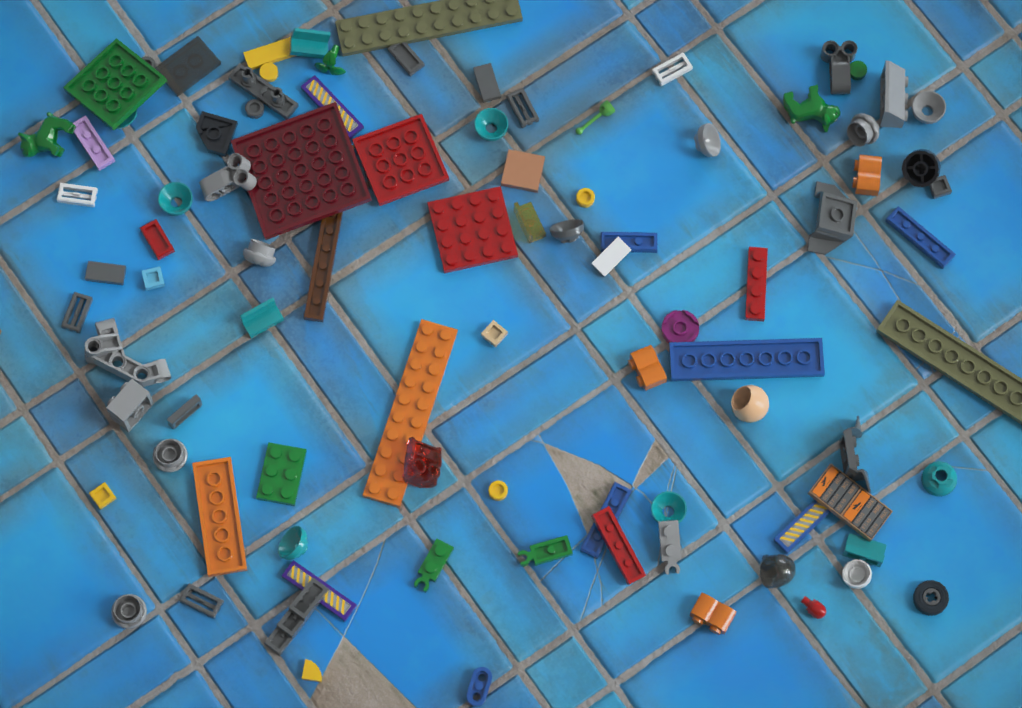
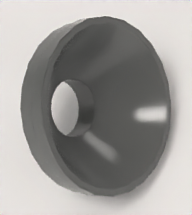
M579 219L562 221L552 225L550 233L561 243H571L576 241L583 232L584 223Z

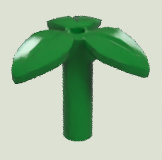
M333 45L332 49L325 54L322 60L324 64L315 63L314 65L323 73H326L327 70L332 75L346 73L343 68L334 66L340 49L338 45Z

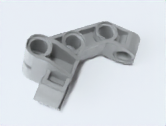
M114 318L95 323L98 336L91 337L85 342V360L87 363L97 365L128 382L133 379L142 387L166 382L172 378L166 359L141 364L125 356ZM114 361H121L123 365L115 367L112 363ZM144 373L147 377L141 380L137 378V375Z

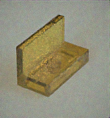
M515 202L514 213L528 243L546 237V232L532 203L529 202L519 206L518 202Z

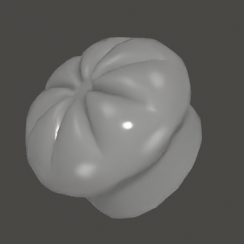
M856 114L847 127L848 138L854 145L859 147L865 144H872L879 137V125L868 114Z
M250 239L248 249L245 248L243 250V256L252 264L269 267L276 261L274 257L276 248L268 243Z
M165 439L159 442L153 451L155 465L164 472L180 470L185 465L188 457L185 445L176 439Z
M134 594L120 596L113 603L111 609L113 621L119 627L125 629L139 626L147 614L145 602Z

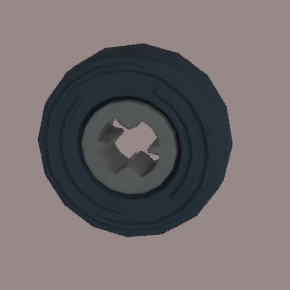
M926 580L915 589L913 601L916 608L922 614L933 616L942 613L947 607L949 594L946 587L940 582ZM931 594H934V599H936V601L932 600L931 602H929L927 600L928 597H926V595L930 596Z

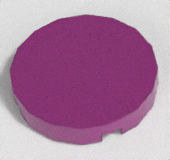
M672 311L666 315L662 322V336L667 343L695 342L699 334L698 320L689 311Z

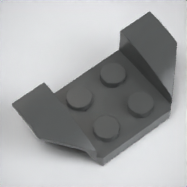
M816 181L814 197L819 198L816 230L809 235L807 251L826 255L853 237L858 201L846 198L835 185Z
M857 416L855 427L844 430L839 440L843 473L853 481L865 480L867 490L871 494L868 473L864 469L857 470L859 456L858 454L855 455L854 447L857 446L856 438L862 437L860 418Z

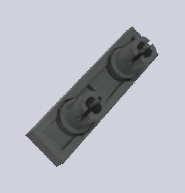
M239 63L228 76L230 81L260 100L286 120L299 107L298 103L285 95L281 88L269 84L253 73L250 67H245Z

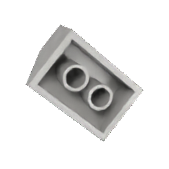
M887 60L880 76V127L902 128L904 121L907 122L908 110H905V104L908 103V93H905V87H908V76H905L904 68Z

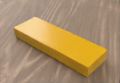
M291 37L243 52L247 66L254 70L260 68L265 63H276L296 56L290 55Z

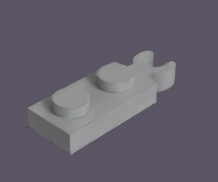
M678 520L658 521L661 561H667L664 571L668 575L669 568L674 566L676 573L679 574L680 567L676 563V560H681Z

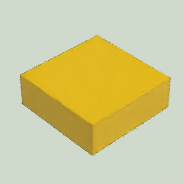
M105 482L89 492V495L100 510L117 499Z

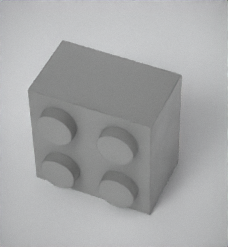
M131 379L121 386L120 392L116 397L113 396L108 401L106 408L111 419L127 432H130L154 405L150 392Z

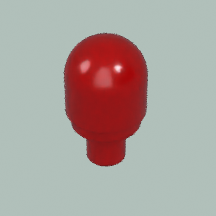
M806 596L801 600V603L807 607L808 613L814 618L821 619L826 615V607L818 600L814 599L811 601Z

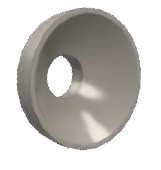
M923 91L914 98L912 112L920 122L933 124L944 116L946 103L940 94L934 91ZM929 107L932 109L933 114L929 116L924 115L922 109Z
M711 123L701 125L694 137L695 147L705 156L715 157L721 149L718 131Z

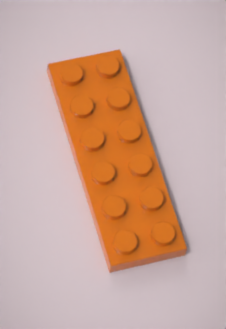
M231 457L192 463L208 577L248 571Z

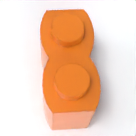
M859 155V159L855 160L854 171H857V177H853L852 182L855 194L878 196L882 157Z
M652 345L630 353L628 363L631 370H635L638 375L636 380L639 387L643 386L644 390L647 391L666 383L667 376Z
M701 593L690 612V616L693 617V622L699 625H708L711 632L720 635V633L725 635L737 611L711 596Z

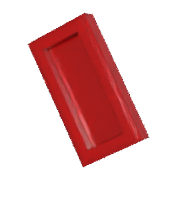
M157 219L140 227L143 236L158 260L175 252Z

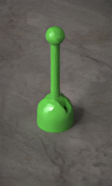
M608 100L604 101L600 105V113L582 127H578L576 133L581 135L583 130L600 116L608 117L615 112L612 104Z

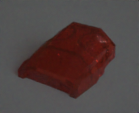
M410 437L407 442L402 478L405 483L418 488L435 487L437 479L440 477V468L442 466L441 448L433 447L415 440L414 437Z

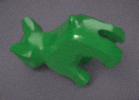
M818 85L809 87L808 98L800 104L793 99L792 91L783 95V106L792 124L816 119L822 124L824 132H828L829 126L836 122L841 114L838 106L826 104L819 96Z
M47 112V117L36 134L18 133L21 139L20 149L23 156L33 157L39 152L51 151V154L61 157L65 149L57 143L58 131L63 130L73 134L76 126L67 119H61Z

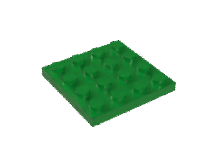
M116 38L63 88L65 92L114 131L163 86L167 79Z

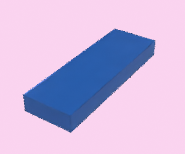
M601 232V252L619 237L631 249L630 252L657 253V233Z

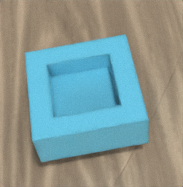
M161 267L142 271L146 291L165 286Z

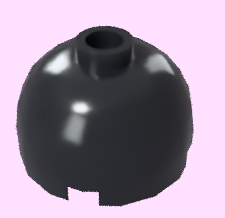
M926 149L914 150L907 155L902 164L904 178L916 187H926L936 181L941 169L939 158L935 153Z

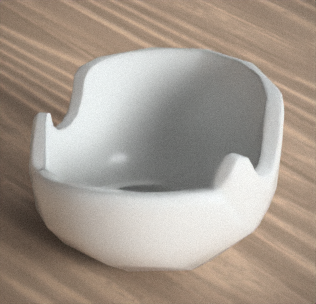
M854 559L847 562L844 566L842 578L849 587L861 589L870 583L872 571L868 563L863 560Z

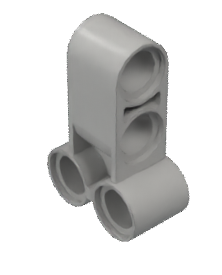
M238 153L231 154L227 160L228 166L202 179L199 184L205 200L214 201L239 187L248 191L252 190L256 186L257 180L254 175L249 173L250 161Z

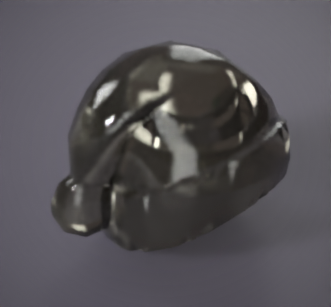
M784 554L763 555L760 563V577L763 585L766 588H779L789 584L796 574L794 561Z

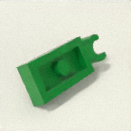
M565 535L530 545V552L521 550L517 555L518 557L525 556L527 558L526 561L520 562L521 567H525L531 561H534L535 566L572 556L573 552L568 536Z
M439 539L435 540L418 570V574L422 575V577L416 579L414 583L415 588L418 587L419 583H424L423 592L426 593L429 590V581L436 582L454 550L453 546Z

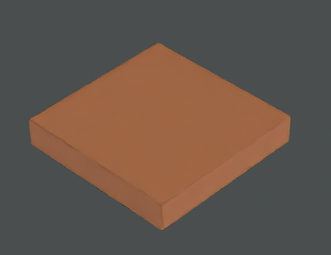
M509 149L501 186L538 193L545 156Z

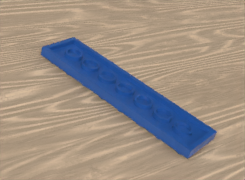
M822 338L669 342L671 381L824 377L825 375Z

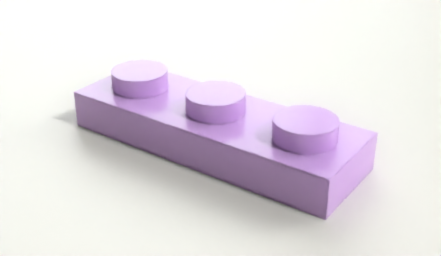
M86 115L73 123L76 126L74 134L99 171L115 162L114 157Z

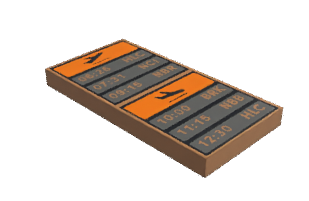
M833 464L826 468L808 492V495L869 542L893 512Z

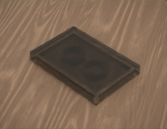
M197 36L156 66L155 69L166 77V84L178 97L220 66L221 61L201 38Z

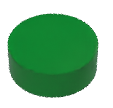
M853 61L850 64V76L852 79L861 80L866 76L867 66L864 62Z

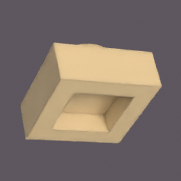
M494 320L481 333V336L495 348L508 335V331Z

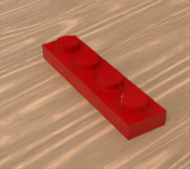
M748 248L745 320L764 322L768 248Z
M610 506L591 515L627 585L645 577L646 574Z

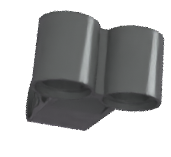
M831 40L823 44L820 56L824 62L829 63L831 94H850V62L855 59L858 49L853 41H845L841 46ZM826 50H832L834 53L829 54ZM844 50H850L852 53L847 54Z

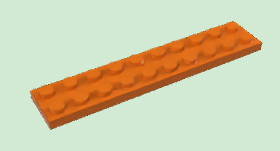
M421 319L363 492L364 498L398 508L401 507L458 333L457 329Z

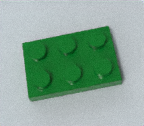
M268 442L256 499L295 506L307 449Z

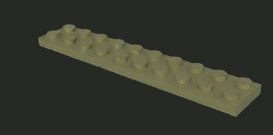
M439 0L337 20L335 24L342 56L344 57L385 49L393 44L400 43L401 45L403 42L410 44L521 22L523 17L518 0Z
M897 300L876 332L1022 425V378L901 301Z

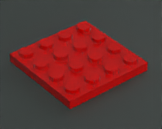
M422 114L352 139L379 206L449 181L447 171Z
M501 186L427 202L444 274L518 257Z

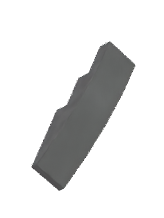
M313 577L289 606V610L278 622L276 629L267 638L264 645L281 656L317 608L329 588Z

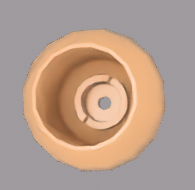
M742 386L732 396V411L743 422H757L763 419L768 412V396L758 386Z

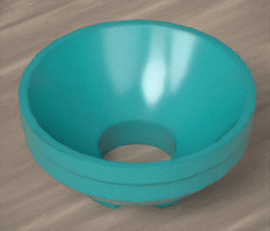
M484 109L475 118V130L484 140H499L508 130L507 116L499 109ZM489 124H494L497 130L489 133L486 127Z
M180 182L166 184L158 195L161 209L172 216L186 213L193 201L192 192L189 187ZM173 199H181L182 204L179 207H173L171 205Z
M936 461L924 469L921 476L922 485L931 495L946 496L956 487L957 474L948 463ZM936 472H945L946 480L939 481L935 476Z
M662 492L652 501L651 513L657 523L658 521L678 520V523H680L686 515V502L675 492ZM665 507H671L674 510V514L671 517L663 515L662 510Z
M300 526L290 528L280 541L278 547L279 556L286 560H292L304 555L308 544L306 531Z

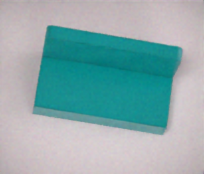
M294 28L290 38V55L323 59L328 52V41L331 33Z
M274 298L240 315L241 323L250 338L284 321V317L276 306Z
M850 533L842 556L863 560L868 564L881 567L885 557L886 544L873 540L869 542L864 537Z

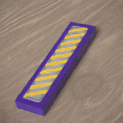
M315 75L301 86L302 91L319 108L333 102L337 103L349 139L364 129L363 124Z
M293 560L282 574V578L302 591L314 577L329 588L319 604L346 622L357 607V604Z

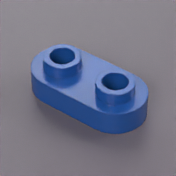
M479 667L472 674L466 697L467 702L473 707L482 706L487 699L492 682V673L488 668ZM479 676H485L486 680L479 681ZM473 695H480V699L474 700Z

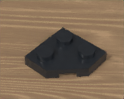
M202 111L196 130L208 152L226 157L238 122Z

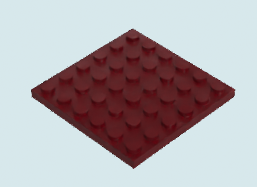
M336 102L231 140L234 152L250 161L249 173L256 177V186L248 192L265 240L372 201Z

